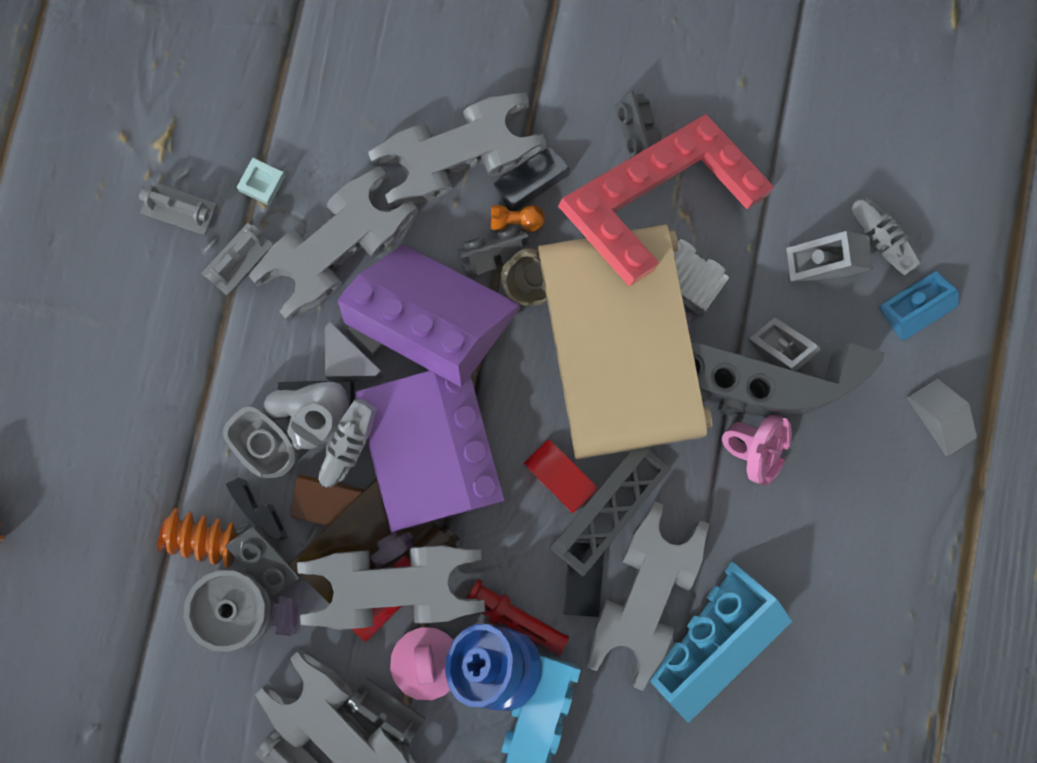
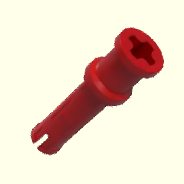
M479 578L476 580L466 599H484L485 612L479 613L488 617L489 623L498 625L500 622L510 629L517 630L528 636L533 642L554 653L555 656H560L569 640L568 635L559 632L538 618L510 603L511 599L505 593L499 595L483 586V581Z

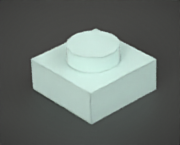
M252 158L237 185V189L270 206L286 176L282 171Z

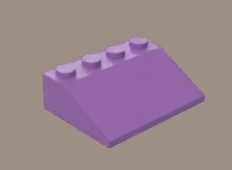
M404 244L358 274L338 299L345 324L461 388L520 309V304Z
M426 371L355 393L356 399L361 398L377 408L367 441L391 532L477 511L505 501L471 376L461 388L432 371Z

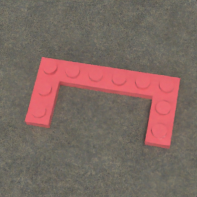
M705 114L563 197L558 207L630 287L653 272L659 262L616 215V211L700 160L705 163L746 209L767 197L774 189V186L713 120Z

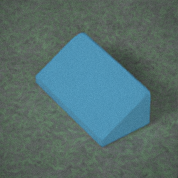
M935 270L881 304L879 309L897 336L904 341L957 308L959 305V291Z

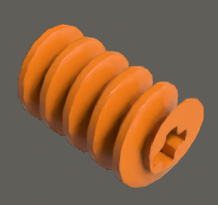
M175 508L162 525L157 542V551H163L166 547L170 555H175L181 551V556L187 559L195 554V559L200 562L205 561L209 556V561L212 565L219 564L223 559L224 566L230 568L235 556L225 545L239 535L235 533V522L231 521L225 530H221V519L217 518L213 525L208 527L207 515H202L196 524L193 523V512L189 511L183 520H179V509Z

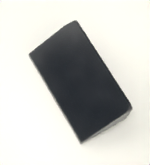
M548 147L496 181L494 186L510 209L515 211L569 176L570 168L551 147Z
M574 542L568 550L583 564L591 556L589 543ZM604 552L584 576L567 564L563 614L599 617Z

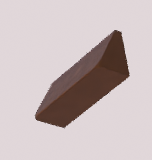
M299 474L291 506V517L328 526L365 489L340 483L326 488L325 486L322 487L318 480L319 478Z

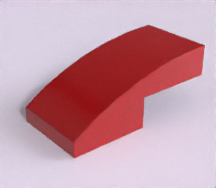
M549 439L523 463L572 514L599 489Z

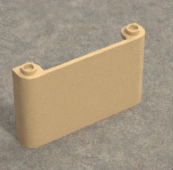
M667 224L631 230L658 260L659 264L653 272L630 287L586 238L538 246L575 459L704 438L707 435V428L712 427L709 406L703 407L674 252L678 251L677 236L675 230L669 231Z

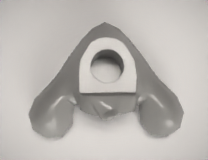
M321 382L297 390H276L266 396L263 410L273 420H283L291 416L287 433L292 439L293 447L297 450H312L325 442L327 450L339 422L350 406L347 392L341 384Z

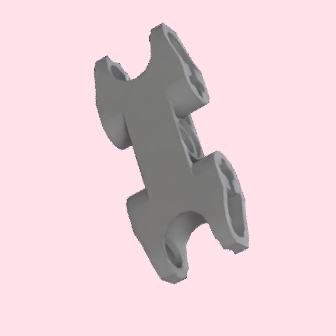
M526 92L489 97L470 105L463 112L467 124L432 137L427 125H417L397 132L391 138L369 151L368 154L373 166L398 163L405 166L409 171L406 181L385 195L390 209L398 208L409 201L413 204H425L445 196L453 189L449 176L484 163L488 175L497 176L518 168L524 162L547 149V142L543 134L518 137L511 134L506 127L509 120L529 108V99Z
M380 166L348 182L329 199L327 208L334 214V217L308 239L305 240L296 230L287 233L270 247L266 255L250 273L249 277L258 287L267 284L279 276H289L294 279L295 291L279 311L288 322L320 306L341 287L342 281L334 271L359 250L364 248L372 258L377 257L398 240L405 228L418 214L417 207L411 201L402 204L390 212L379 211L372 206L373 197L388 179L385 171Z
M656 501L652 502L645 517L632 533L622 559V563L637 569L623 605L608 599L605 601L593 630L591 650L586 664L588 668L597 671L610 649L617 646L629 647L634 651L637 658L632 686L641 691H644L651 676L664 660L674 633L673 627L659 622L672 587L677 585L688 591L691 589L703 561L705 541L709 528L708 523L701 520L697 521L684 543L679 545L669 544L662 538L659 531V523L664 505Z
M445 545L410 548L411 566L370 569L369 551L340 552L316 560L298 562V574L324 576L331 582L334 591L332 602L328 607L300 614V625L328 627L337 630L373 626L372 608L413 605L414 623L447 622L465 615L485 612L484 599L457 597L450 590L448 584L449 574L456 566L481 560V549H462Z
M303 649L297 651L290 658L294 668L303 680V692L299 698H288L268 684L255 694L274 728L294 747L302 748L311 739L333 763H417L408 746L404 742L398 744L397 741L399 739L381 727L382 725L370 734L343 706L353 696V692L348 684L332 668L323 664Z

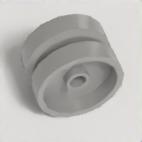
M218 570L204 575L191 587L184 602L183 618L188 633L200 646L213 652H232L255 644L267 633L273 620L274 601L266 588L251 573L241 570ZM227 604L233 607V614L230 617L227 616L230 611L226 607Z

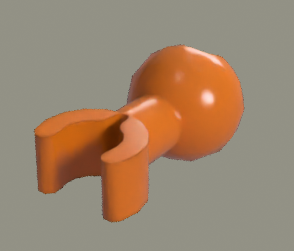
M501 205L491 206L492 230H503L508 225H520L525 231L535 232L541 229L545 222L543 210L535 205L525 206L521 211H509Z

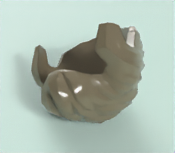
M532 248L520 250L506 262L501 271V284L504 292L510 300L523 306H539L547 302L541 263L537 259L539 252Z

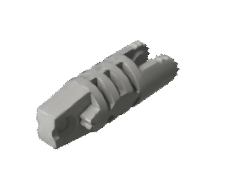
M863 197L858 199V201H854L851 208L852 213L864 228V234L868 235L869 240L881 255L898 271L906 275L922 262L910 238L888 212L884 213L879 205L874 203L872 198Z
M361 398L353 401L339 422L330 445L325 452L326 457L318 474V480L322 487H332L338 481L345 480L351 468L356 465L362 449L369 438L377 408Z

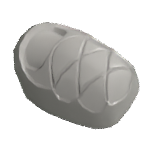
M253 406L241 408L224 425L223 436L226 443L242 464L258 477H282L296 465L298 451L293 447L292 439L276 421L260 409Z

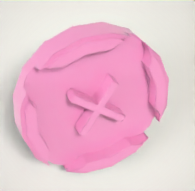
M776 414L769 415L764 419L759 428L735 422L724 432L722 442L727 451L732 455L747 460L749 480L757 484L768 485L776 479L784 466L785 459L780 456L783 449L788 450L790 447L792 436L791 423L788 419ZM737 437L742 439L745 442V444L740 442L737 439Z
M420 627L407 632L396 643L391 654L390 671L395 684L404 694L416 700H434L446 695L450 691L445 668L446 656L454 639L448 633L436 627Z

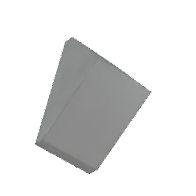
M776 317L749 338L751 344L769 364L797 371L821 351L817 344Z
M331 322L325 326V377L329 381H379L384 376L381 370Z
M935 379L907 397L945 456L951 455L977 438L970 403L939 379Z

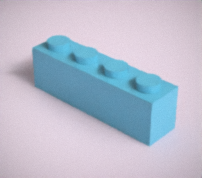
M732 561L725 570L726 578L719 587L714 586L707 596L710 601L700 616L694 615L687 625L689 631L682 642L674 644L650 679V683L687 723L699 714L793 622L779 601Z
M539 653L541 660L540 682L530 700L524 706L513 710L511 716L517 717L514 731L507 730L501 749L502 753L507 754L505 763H553L551 762L552 755L556 754L562 736V719L568 714L572 702V683L578 682L581 672L577 664Z

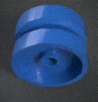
M474 624L462 630L452 642L446 656L445 674L449 689L455 698L466 706L498 711H513L524 706L535 694L541 678V660L537 647L523 633L490 624Z

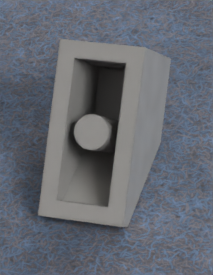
M844 231L786 248L791 282L841 278L873 269L868 235Z

